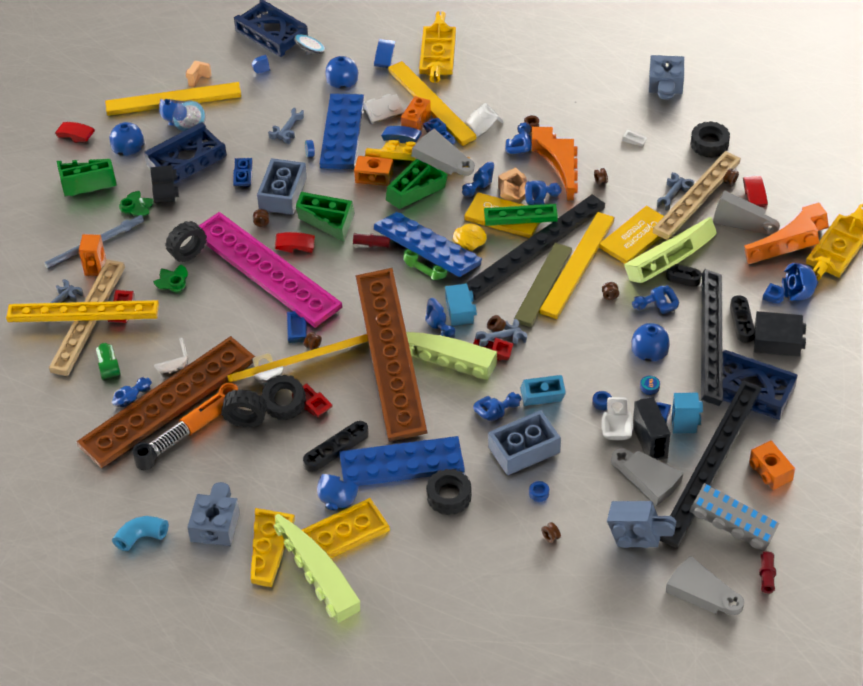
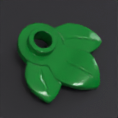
M134 191L120 201L119 209L125 214L131 213L134 216H146L150 213L148 209L152 207L154 201L152 198L141 197L140 191Z
M182 264L175 271L161 268L160 279L153 281V283L160 289H170L175 292L181 291L186 286L185 279L188 276V271Z

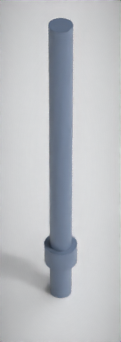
M140 215L130 221L125 220L121 222V225L101 234L102 242L119 233L132 230V227L144 222L143 217ZM80 245L44 262L46 267L50 268L79 254Z

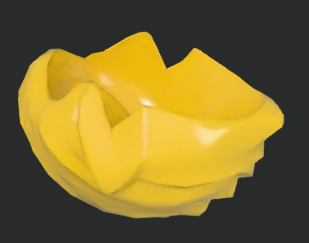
M471 223L455 229L454 237L452 238L455 244L471 252L478 246L485 244L487 239L483 228Z

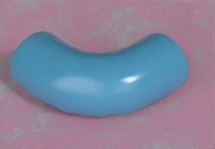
M152 516L136 517L126 522L116 532L112 542L118 549L129 551L133 544L142 537L148 536L162 540L168 532L169 522Z

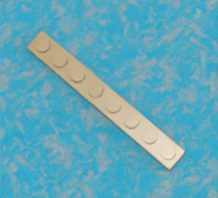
M725 151L653 228V233L669 240L723 182L729 168L734 170L740 164L741 158Z
M107 259L84 302H107L125 269L124 262ZM97 320L73 322L49 366L50 373L64 376L69 375Z

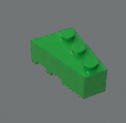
M90 159L89 163H79L78 160H72V163L56 161L65 197L117 186L111 159Z
M415 159L387 186L385 200L398 209H402L445 188L448 174Z
M301 192L296 203L298 219L345 242L355 214L351 200Z

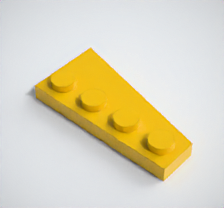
M255 508L251 563L252 584L272 587L285 550L284 538L282 535L278 536L274 529L275 515L280 514L293 524L295 522V515Z

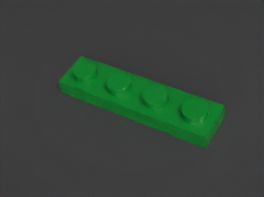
M556 204L484 208L485 226L558 222Z

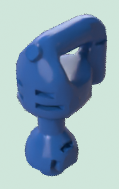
M520 123L517 127L519 134L515 135L513 139L508 138L506 140L505 149L507 153L517 154L530 151L532 139L529 135L531 131L529 124Z
M492 161L485 163L478 169L473 177L474 182L466 183L462 186V194L464 196L472 197L476 192V188L484 189L492 183L494 163Z
M527 181L525 185L526 203L528 205L545 204L546 193L557 197L561 193L562 188L558 183H551L549 186H546L544 181Z
M668 285L652 289L649 296H636L632 302L633 308H637L639 311L645 309L647 304L653 302L662 314L673 311L679 306L676 294ZM667 294V296L669 297L671 303H668V302H667V300H666V298H665L664 295Z
M435 298L428 299L425 316L426 322L433 329L440 328L441 336L454 338L456 330L454 327L445 324L446 314L444 313V308Z
M141 377L137 380L134 387L123 386L114 393L112 404L117 407H126L132 404L137 399L139 392H147L151 389L152 381L149 378Z
M514 392L509 393L502 402L496 398L491 399L490 396H486L475 402L473 409L483 419L496 421L504 416L506 408L520 406L522 398Z

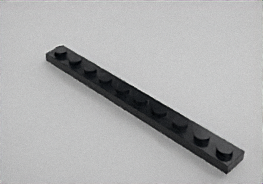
M591 194L560 216L558 222L550 223L465 284L468 285L469 291L473 292V299L477 300L592 218L597 212L605 208V203Z
M704 269L702 273L701 400L720 406L723 402L722 275Z
M744 380L742 381L670 514L676 520L674 535L660 536L659 541L678 549L695 517L689 510L703 484L712 485L758 399L762 387Z

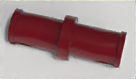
M354 233L353 244L368 245L370 248H373V246L389 248L390 238L376 236L374 233H370V235Z
M765 551L761 554V568L759 569V575L762 577L761 591L767 594L775 591L774 577L776 576V568L774 567V553L770 551Z

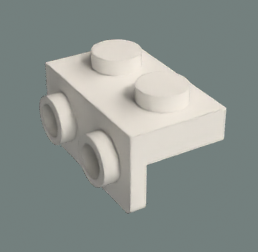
M386 94L378 100L370 99L363 107L364 112L368 114L371 124L400 116L404 113L397 94Z

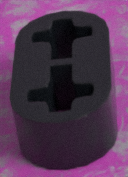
M675 264L667 269L666 277L671 282L692 287L698 286L701 283L702 273L696 268Z

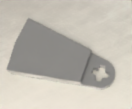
M435 129L424 135L412 148V157L450 175L456 172L463 176H469L474 172V162Z
M724 191L720 197L713 219L714 224L763 233L767 236L779 231L780 227L776 219L765 215L766 209L727 191Z
M620 448L612 453V465L619 469L656 506L668 498L682 482V472L640 451L632 453ZM618 457H619V458L625 457V460L619 461V460H618Z
M689 556L675 570L666 584L667 593L715 614L720 610L729 615H738L743 610V597L735 593L692 556ZM729 602H737L736 605L729 606Z

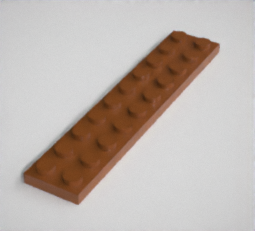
M393 268L355 275L388 441L391 442L428 434Z
M232 336L228 337L76 441L78 447L102 469L228 381L227 375L243 371L253 364L252 359L255 356Z

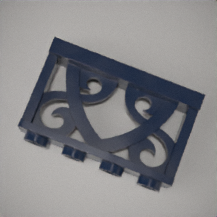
M260 0L257 5L241 16L237 15L234 17V25L237 32L279 57L284 56L288 49L298 43L296 35L308 36V28L305 23L295 19L265 0ZM264 24H280V32H267L264 30Z
M201 122L144 152L146 165L149 168L161 166L159 163H164L162 166L172 165L173 169H177V180L174 181L178 183L225 158L227 153L225 144L215 137L206 128V125ZM184 150H196L194 157L191 159H177L179 153Z
M723 350V376L725 377L723 379V401L732 402L742 383L740 379L756 376L765 388H761L762 394L756 400L752 411L780 420L787 402L796 387L798 375L754 360L753 358ZM724 366L730 367L729 371L731 374L725 371ZM781 385L786 387L783 390H774L780 388ZM775 395H783L781 401L775 399Z

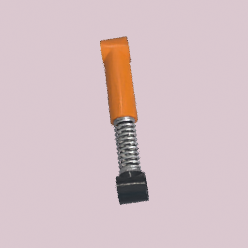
M234 383L223 384L217 394L182 417L177 425L163 433V435H160L155 441H152V443L142 442L136 444L133 448L136 467L140 470L151 469L155 465V459L158 458L157 456L160 455V452L163 453V450L166 451V448L172 447V445L177 443V440L180 441L186 435L191 436L221 415L225 395L233 390H238L237 385Z

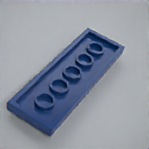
M330 94L319 163L321 169L355 168L364 94Z
M395 212L374 223L373 229L458 277L481 265L482 258L475 255V253L469 252L460 245L447 240L444 236H440L431 229L425 228L418 224V222L405 217L402 213Z
M458 436L339 451L343 481L350 480L358 486L431 477L437 471H443L444 469H455L456 471L465 472Z

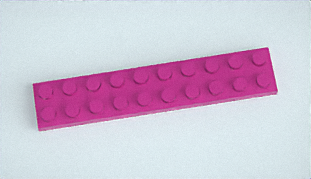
M221 212L216 213L199 225L207 235L206 246L289 309L295 311L301 318L303 317L314 328L343 308L341 301Z

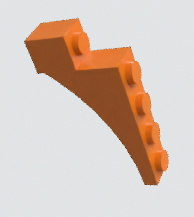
M532 127V151L540 154L555 168L564 184L567 201H574V193H578V183H574V181L578 180V170H574L577 169L578 159L574 158L577 157V146H574V139H556V134H553V127Z
M819 202L802 207L800 214L779 231L759 241L744 245L746 261L748 264H752L819 244L818 231L829 228L827 212Z

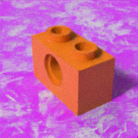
M414 96L401 116V126L422 130L423 123H426L431 116L430 100Z
M358 156L354 168L355 183L388 186L391 183L393 159Z
M82 234L79 254L84 275L98 276L106 262L101 235Z
M772 440L751 449L749 459L751 468L759 473L763 482L768 484L772 490L793 481L795 467Z

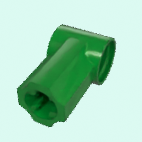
M107 343L100 344L96 351L102 380L120 376L118 361L115 359L112 345Z

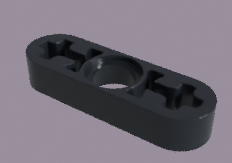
M736 295L732 297L730 303L736 336L741 342H750L754 339L755 328L749 303L746 297ZM743 316L746 317L747 320L740 321L738 317Z

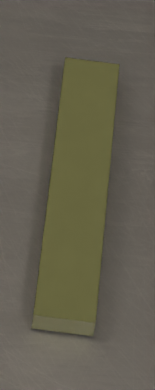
M558 243L553 245L514 319L519 321L520 325L532 328L540 313L541 306L572 253V247Z

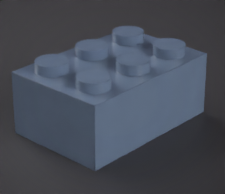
M271 158L257 193L259 209L269 212L294 214L296 203L307 179L304 162Z
M542 410L488 432V448L505 473L510 475L559 454L561 451V437Z

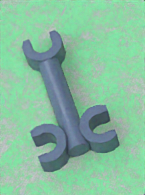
M292 108L291 117L281 130L278 126H273V132H268L269 138L283 139L284 143L290 144V137L295 138L294 131L290 129L297 120L304 118V110L296 113V108Z
M672 172L671 179L667 178V185L672 188L665 197L658 198L657 207L659 208L660 205L665 204V210L668 211L671 200L680 188L686 193L694 185V181L692 179H684L683 177L679 178L677 173Z
M63 279L64 287L56 285L59 295L50 303H62L68 296H70L71 301L76 302V294L83 296V290L80 287L70 285L68 280Z
M514 319L513 325L505 321L506 326L503 331L488 334L484 331L476 332L475 339H480L479 346L483 347L488 344V341L495 340V338L502 339L513 336L512 342L516 345L518 338L522 339L525 343L527 334L521 331L519 321Z

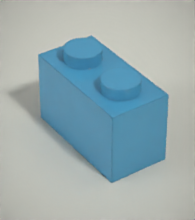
M468 285L445 286V299L451 326L474 324V316L477 315L476 305H472L474 301L473 292L469 291Z
M562 375L524 379L520 387L524 406L561 402L566 394Z
M674 393L671 415L673 434L697 433V427L701 425V413H703V401H699L698 393Z

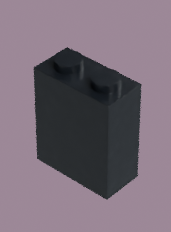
M756 312L753 352L800 357L801 349H805L806 338L803 337L806 334V323H803V315Z
M654 397L635 401L633 429L644 453L656 460L667 459L671 433Z

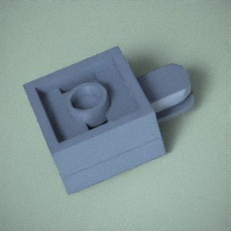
M651 55L649 93H658L659 97L665 100L673 98L674 94H683L684 56Z
M218 482L213 485L210 495L197 494L187 527L190 542L231 546L240 510L238 499L230 498L231 490L228 484Z
M652 501L611 502L607 523L618 547H658L660 536L674 535L676 520L672 516H658Z

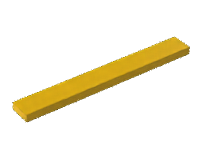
M403 61L388 67V72L413 97L417 96L430 100L431 115L434 118H439L446 124L447 131L455 137L461 146L476 140V134Z
M239 82L105 100L107 116L159 109L160 99L203 103L241 97Z
M597 212L541 306L540 314L558 319L597 252L599 243L604 240L614 223L613 216Z
M159 301L9 304L6 320L7 322L157 319Z
M364 334L227 375L229 382H234L277 367H284L368 341V336Z

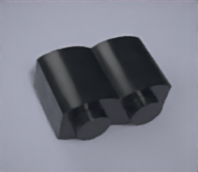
M172 165L150 167L154 203L176 202V198L179 197V189L175 187L174 181L177 180V169H173Z

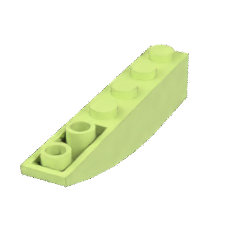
M712 217L701 221L625 263L624 266L629 280L643 283L682 261L706 244L717 234Z
M406 332L411 356L485 380L490 378L497 365V351L445 336Z
M280 514L275 515L274 529L278 536L282 535L285 540L286 549L289 552L292 551L295 555L294 560L299 568L302 567L306 572L304 574L308 583H313L315 586V593L320 601L324 600L329 616L331 618L334 617L339 623L360 612V600L327 553L296 525Z

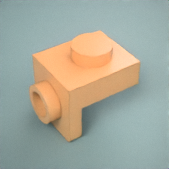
M194 61L186 71L188 85L192 87L196 86L201 77L211 78L212 76L210 64L200 61Z
M515 167L498 176V189L500 190V184L504 180L520 187L524 182H527V178L524 173Z
M504 180L500 184V197L520 204L522 200H525L526 182L518 187Z

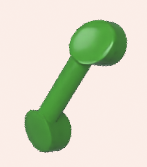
M409 249L405 250L403 259L408 266L420 270L433 280L443 279L447 276V270L437 265L432 270L418 262L419 255Z

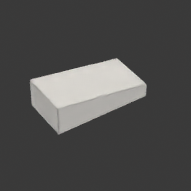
M627 130L622 141L643 147L647 138Z

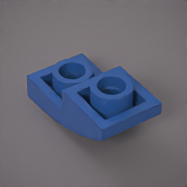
M379 39L374 60L375 67L388 68L391 66L396 41Z
M439 118L423 123L427 133L435 129L451 144H455V137L447 131L446 124Z
M387 126L381 136L383 141L399 139L400 143L417 142L422 132L421 130L406 126Z
M235 158L233 186H251L252 158Z

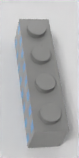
M705 483L689 510L697 518L712 523L714 527L723 529L731 533L734 538L742 539L753 548L762 551L766 550L779 525L775 520Z

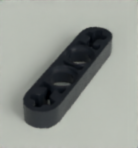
M356 421L307 452L303 457L305 470L315 472L339 457V451L350 450L365 440L369 435L367 423ZM342 438L349 439V442L346 444H342L339 442V440ZM328 448L333 450L331 454L323 453Z

